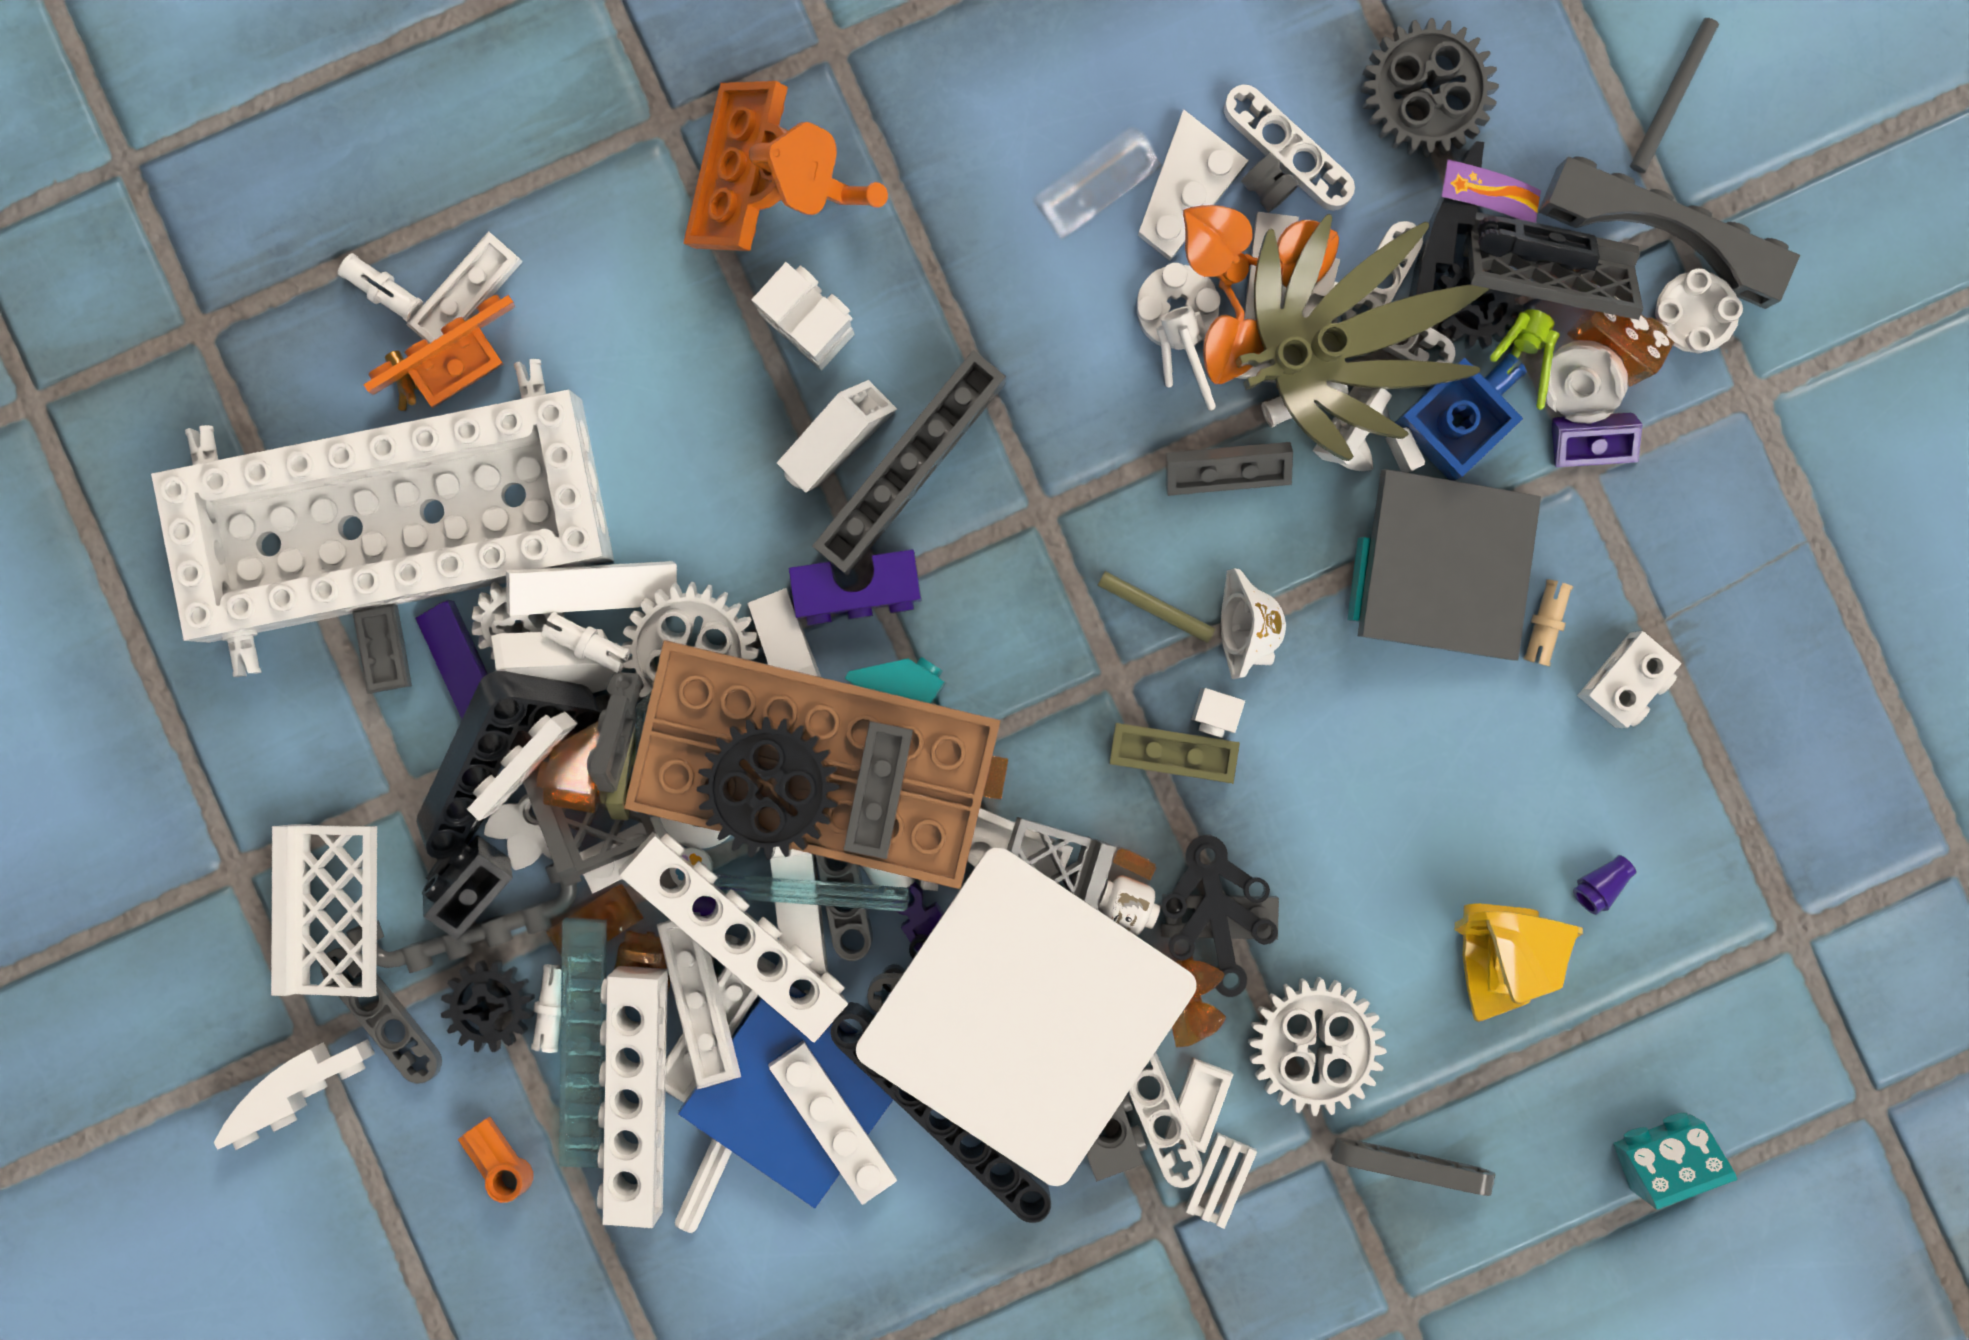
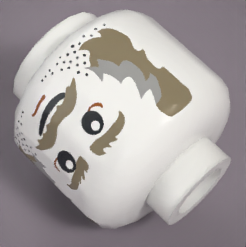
M1121 875L1113 882L1106 881L1098 911L1138 936L1144 927L1153 928L1161 906L1154 903L1155 891L1151 886Z

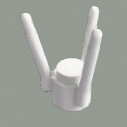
M1186 306L1174 309L1161 317L1163 326L1156 328L1161 341L1165 386L1168 388L1173 386L1170 344H1174L1176 350H1186L1207 408L1214 410L1216 407L1194 346L1199 342L1197 335L1199 334L1204 341L1208 330L1203 323L1200 312L1194 313L1192 307Z

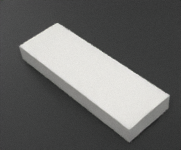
M488 231L406 325L430 344L443 335L441 328L459 317L467 321L479 312L476 307L492 297L523 261Z

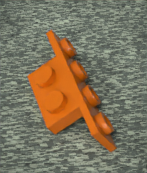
M498 295L488 298L476 307L479 313L467 321H464L462 317L454 319L441 328L443 335L430 344L426 339H423L409 347L404 352L407 358L393 366L388 361L372 370L368 374L371 380L363 384L370 394L375 395L409 374L433 409L504 365L482 333L481 328L515 308L514 302L509 295L502 299Z

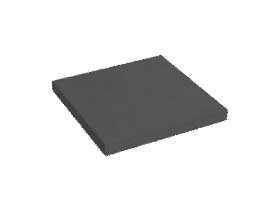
M1388 469L1381 470L1357 636L1518 661L1541 496Z

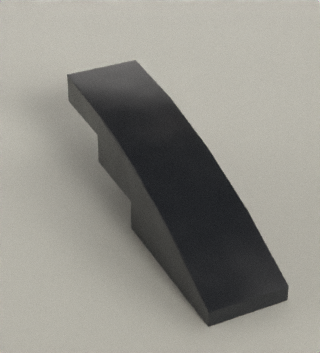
M1476 141L1466 152L1461 163L1481 168L1484 142ZM1441 194L1429 221V228L1424 234L1423 244L1414 267L1409 297L1432 292L1434 289L1435 272L1445 273L1453 265L1457 234H1466L1475 225L1477 205L1444 198Z

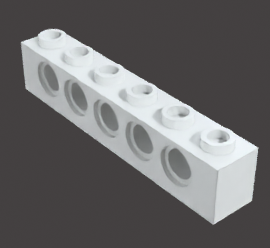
M652 832L618 870L619 876L815 1043L848 1005V1002L841 994L845 987L827 971L821 977L809 966L814 960L796 944L789 949L780 942L778 937L782 932L765 917H762L757 922L746 912L750 905L734 890L730 889L727 894L713 884L718 877L703 863L698 861L693 866L681 855L686 849L673 837L666 833L660 838L656 833ZM668 868H678L684 873L683 882L673 889L665 888L660 883L661 874ZM701 896L714 898L716 900L714 911L707 916L696 915L692 911L696 899ZM743 924L748 928V934L742 942L732 944L725 940V933L731 925ZM771 951L779 954V963L773 970L763 971L757 967V961L763 953ZM806 979L810 981L811 988L806 996L794 998L789 995L790 986L796 980Z
M618 966L602 983L601 1002L607 1005L606 1020L601 1025L600 1043L602 1046H606V1061L602 1062L599 1073L600 1086L605 1087V1102L601 1103L598 1117L599 1127L604 1128V1143H601L599 1147L598 1167L604 1169L603 1183L600 1184L598 1189L597 1207L598 1209H603V1225L653 1228L663 1213L668 969ZM625 1006L637 1009L641 1015V1021L635 1022L629 1019L625 1013ZM624 1048L634 1049L639 1054L640 1062L635 1063L627 1059ZM623 1089L634 1091L639 1098V1103L628 1101L624 1096ZM622 1131L633 1132L638 1138V1144L628 1142L624 1138ZM622 1172L632 1173L636 1177L638 1184L628 1183L623 1178Z

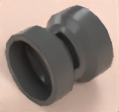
M1272 153L1258 162L1241 180L1242 184L1249 191H1255L1260 196V204L1268 213L1280 205L1299 186V183L1291 174L1283 173L1280 169L1279 160Z

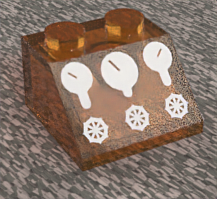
M1589 309L1584 312L1567 333L1574 341H1595L1614 351L1621 358L1628 373L1629 387L1655 375L1663 366L1675 343L1667 336V329L1653 318H1646L1641 314L1639 320Z

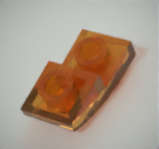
M621 883L546 931V933L569 967V956L584 957L598 948L569 947V942L572 943L577 935L595 932L590 930H595L598 927V930H603V944H605L644 917Z

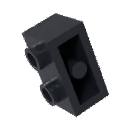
M478 835L469 845L466 843L460 845L449 861L451 865L441 876L435 874L422 891L423 917L456 940L459 939L513 878L510 858Z

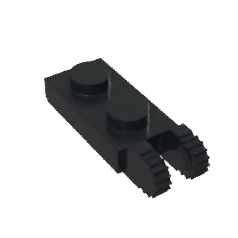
M1490 215L1484 217L1478 223V244L1480 250L1482 249L1483 253L1486 252L1487 255L1491 253L1492 256L1502 257L1511 252L1527 261L1535 262L1541 259L1558 263L1569 270H1580L1583 268L1595 271L1600 259L1595 235L1516 218L1509 219L1500 216L1496 218L1495 215L1493 217Z

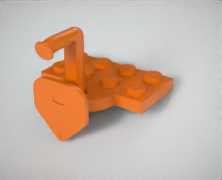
M778 81L720 83L683 244L695 249L750 251L756 233L759 211L772 207L780 200H782L785 206L802 214L814 215L823 209L827 199L839 205H871L872 207L879 208L886 204L888 191L879 182H873L868 186H848L833 179L832 174L837 148L834 138L828 131L810 122H801L789 131L779 126L784 111L787 86Z

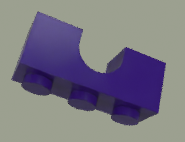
M914 549L872 555L874 567L872 581L866 588L857 592H848L839 587L831 562L790 567L789 575L796 618L806 619L807 626L832 622L831 615L847 612L848 620L873 616V608L889 606L890 613L914 610L913 603L922 601Z

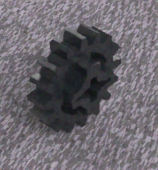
M1469 258L1463 262V269L1455 263L1448 269L1450 277L1442 275L1436 282L1442 289L1455 287L1461 280L1463 282L1461 286L1471 285ZM1491 270L1485 271V272H1489V273H1494V272L1491 271ZM1489 289L1476 299V301L1484 302L1485 306L1481 310L1478 305L1472 306L1470 303L1457 313L1443 320L1444 322L1437 329L1439 332H1442L1449 328L1452 331L1450 336L1452 343L1460 337L1464 338L1465 349L1472 348L1477 340H1479L1482 349H1486L1491 346L1492 337L1500 343L1506 336L1504 329L1510 331L1514 326L1516 320L1512 316L1524 312L1523 306L1515 304V300L1522 295ZM1499 307H1503L1499 321L1492 326L1494 311ZM1457 318L1468 323L1469 327L1463 325Z
M485 960L475 963V972L469 966L460 969V975L463 980L456 977L450 979L447 984L454 992L446 993L441 997L442 1001L450 1004V1009L442 1012L441 1018H452L453 1024L446 1031L448 1034L459 1031L462 1035L458 1044L461 1046L470 1040L474 1041V1052L481 1051L486 1043H488L491 1052H496L501 1048V1039L509 1047L516 1042L513 1031L522 1035L528 1030L527 1025L522 1022V1019H530L535 1014L533 1010L526 1008V1003L535 999V995L530 993L524 994L522 989L529 983V980L525 978L517 981L514 977L518 968L515 966L506 972L502 971L503 965L501 960L493 962L490 969H488ZM496 981L506 986L510 992L507 993L497 986ZM474 982L472 996L468 1001L462 1002L466 989ZM484 1000L487 1003H503L492 1012L486 1008L482 1009V1007L473 1008ZM514 1010L512 1020L510 1021L509 1025L504 1030H502V1026L504 1025V1015L506 1014V1012ZM466 1019L479 1026V1030L471 1026Z

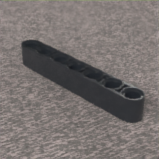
M849 1002L832 1022L830 1033L835 1045L1018 1218L1029 1223H1036L1045 1219L1051 1209V1198L1047 1183L984 1142L975 1147L965 1146L961 1140L966 1135H970L969 1132L947 1118L939 1119L934 1117L930 1113L932 1108L860 1062L856 1054V1045L874 1016L859 1003ZM846 1019H854L860 1023L862 1028L857 1033L849 1034L842 1031L839 1024ZM998 1163H1007L1012 1167L1011 1171L1005 1175H997L991 1169ZM1035 1191L1042 1195L1034 1203H1027L1021 1199L1025 1193Z

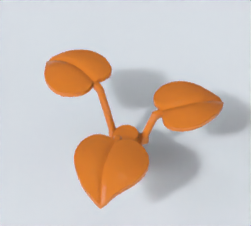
M1202 205L1183 210L1185 252L1190 267L1196 273L1204 277L1216 276L1220 279L1219 288L1224 290L1235 310V318L1230 315L1217 317L1210 325L1204 339L1203 356L1206 373L1214 384H1224L1253 367L1252 365H1244L1238 368L1235 360L1239 356L1247 353L1260 354L1264 351L1256 320L1244 319L1245 312L1231 288L1232 284L1241 282L1246 278L1249 266H1256L1258 258L1242 253L1250 245L1253 236L1251 224L1245 215L1225 206ZM1315 220L1297 221L1288 226L1279 237L1277 245L1281 265V279L1284 287L1287 288L1296 261L1320 222ZM1330 229L1325 256L1316 283L1327 274L1337 254L1339 237L1338 232Z

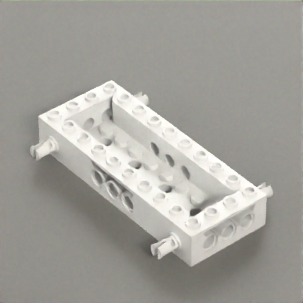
M530 359V378L525 365L521 362L514 363L521 393V399L221 460L218 459L213 426H200V434L199 431L191 428L186 429L185 434L188 438L193 465L151 474L184 641L207 643L220 640L227 641L233 677L247 676V672L253 674L261 673L253 637L258 635L257 633L353 614L352 611L390 604L398 605L491 586L493 582L497 584L506 583V570L591 566L614 561L582 399L569 389L546 394L541 360ZM520 484L525 489L526 498L520 506L510 507L505 501V492L511 485ZM438 500L444 507V515L439 522L430 524L424 517V509L429 502ZM351 517L359 518L363 526L361 535L354 540L347 539L343 533V525ZM275 533L281 540V548L277 554L269 557L262 550V541L268 534Z

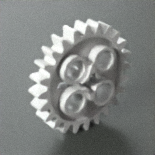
M695 582L689 584L686 593H682L679 585L674 583L669 597L662 589H658L654 594L656 604L645 598L640 604L645 614L634 611L629 618L637 626H626L623 631L625 636L633 640L622 645V647L630 649V654H632L628 661H624V668H635V673L641 677L644 684L639 694L641 698L652 692L657 671L654 657L661 654L663 641L667 640L687 645L697 616L703 618V623L694 647L747 660L757 658L759 654L758 649L748 646V644L756 640L757 633L744 631L752 619L750 617L738 619L736 616L741 604L737 603L728 608L725 605L728 596L726 592L717 599L712 598V585H708L703 594H698ZM670 616L681 618L685 622L686 631L681 633L671 631L666 625V618ZM710 629L722 631L726 636L727 642L723 645L710 643L706 637V631Z
M1321 977L1316 978L1314 988H1310L1305 979H1299V991L1296 992L1287 984H1284L1283 989L1286 997L1280 999L1271 993L1269 997L1274 1007L1270 1010L1259 1006L1258 1010L1265 1017L1264 1023L1251 1022V1026L1260 1033V1037L1250 1038L1248 1043L1250 1046L1258 1048L1260 1052L1251 1055L1249 1059L1252 1064H1263L1256 1071L1255 1076L1258 1080L1270 1078L1264 1088L1268 1094H1272L1280 1089L1277 1101L1282 1106L1293 1098V1109L1297 1113H1300L1305 1103L1308 1104L1313 1116H1317L1320 1105H1324L1327 1111L1333 1115L1335 1113V1102L1338 1101L1347 1109H1350L1351 1104L1348 1096L1353 1093L1363 1100L1365 1095L1360 1086L1363 1083L1370 1086L1376 1085L1373 1078L1369 1076L1370 1070L1383 1071L1384 1068L1374 1060L1375 1055L1386 1053V1049L1383 1046L1375 1044V1040L1385 1036V1032L1382 1029L1371 1028L1380 1019L1375 1012L1364 1014L1370 1005L1365 998L1353 1003L1357 993L1353 988H1348L1341 995V983L1337 980L1331 983L1328 990ZM1321 1009L1322 1016L1319 1023L1318 1036L1326 1046L1325 1048H1319L1317 1051L1319 1080L1317 1083H1312L1315 1054L1308 1048V1045L1316 1043L1315 1011ZM1296 1014L1305 1015L1307 1019L1305 1029L1298 1034L1289 1033L1287 1030L1288 1020ZM1340 1016L1346 1017L1348 1019L1346 1032L1340 1036H1332L1329 1032L1332 1020ZM1295 1056L1303 1057L1305 1066L1302 1072L1293 1076L1287 1075L1285 1073L1286 1062ZM1339 1058L1346 1061L1345 1072L1336 1078L1328 1077L1327 1068L1330 1062Z

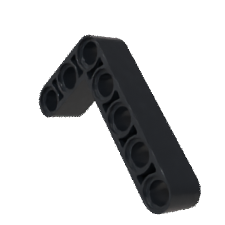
M495 671L482 678L417 815V826L429 856L436 859L452 857L457 848L465 843L476 820L467 810L477 799L473 792L490 775L496 778L502 765L501 761L507 755L518 730L529 732L545 715L552 718L566 712L577 725L565 738L586 740L599 734L598 720L601 710L592 691L587 686L507 671Z

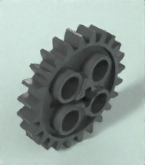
M1434 18L1429 19L1424 30L1421 29L1417 20H1413L1409 26L1408 34L1402 27L1398 26L1393 33L1394 41L1387 36L1382 39L1379 44L1382 51L1373 50L1369 59L1374 65H1367L1362 74L1371 81L1364 82L1360 92L1372 95L1365 100L1362 107L1367 110L1375 109V113L1368 123L1373 125L1382 122L1384 127L1379 137L1383 138L1392 133L1395 136L1392 144L1394 149L1403 141L1407 142L1408 155H1412L1418 146H1422L1424 156L1428 158L1433 153L1435 146H1437L1439 152L1444 156L1450 151L1451 142L1457 149H1461L1466 144L1465 136L1474 139L1480 133L1477 125L1485 126L1490 117L1485 111H1491L1497 103L1493 98L1487 96L1494 94L1499 88V84L1487 80L1494 75L1497 67H1484L1483 64L1490 56V51L1477 53L1475 48L1481 39L1477 37L1470 42L1465 41L1466 27L1460 29L1456 35L1451 33L1452 26L1450 20H1447L1441 30L1436 29ZM1435 57H1447L1451 60L1453 69H1441L1437 65ZM1395 67H1407L1411 70L1413 79L1407 81L1400 79L1395 72ZM1457 77H1463L1465 80L1464 83H1450L1449 81ZM1424 82H1426L1429 88L1419 90ZM1441 85V86L1437 89V91H1436L1434 94H1432V91H1431L1430 88H1434V87H1437V86ZM1395 93H1396V94H1406V93H1409V95H1407L1406 98L1396 99V98L1394 97V94H1395ZM1453 95L1458 97L1463 103V110L1456 111L1451 109L1446 102V96ZM1405 107H1418L1423 113V120L1415 121L1409 118Z

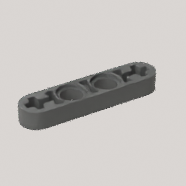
M339 947L328 952L326 955L337 966L338 961L335 958L337 957L339 960L344 959L348 953L343 947ZM353 960L347 967V970L353 978L361 976L362 970ZM321 965V973L325 979L329 974ZM346 972L342 973L350 983L353 982ZM377 973L376 991L379 995V1003L374 1010L363 1008L359 1003L358 997L339 996L405 1079L419 1084L425 1083L437 1075L442 1066V1056L439 1050ZM362 981L354 986H362ZM388 1020H399L404 1025L405 1036L401 1042H393L386 1037L384 1028ZM415 1039L418 1044L410 1049L417 1057L426 1055L430 1061L426 1064L429 1072L427 1073L424 1069L414 1070L412 1066L416 1062L414 1055L410 1050L401 1055L398 1050Z
M1340 1137L1335 1139L1331 1158L1334 1162L1345 1166L1483 1196H1491L1496 1175L1490 1170L1469 1164Z

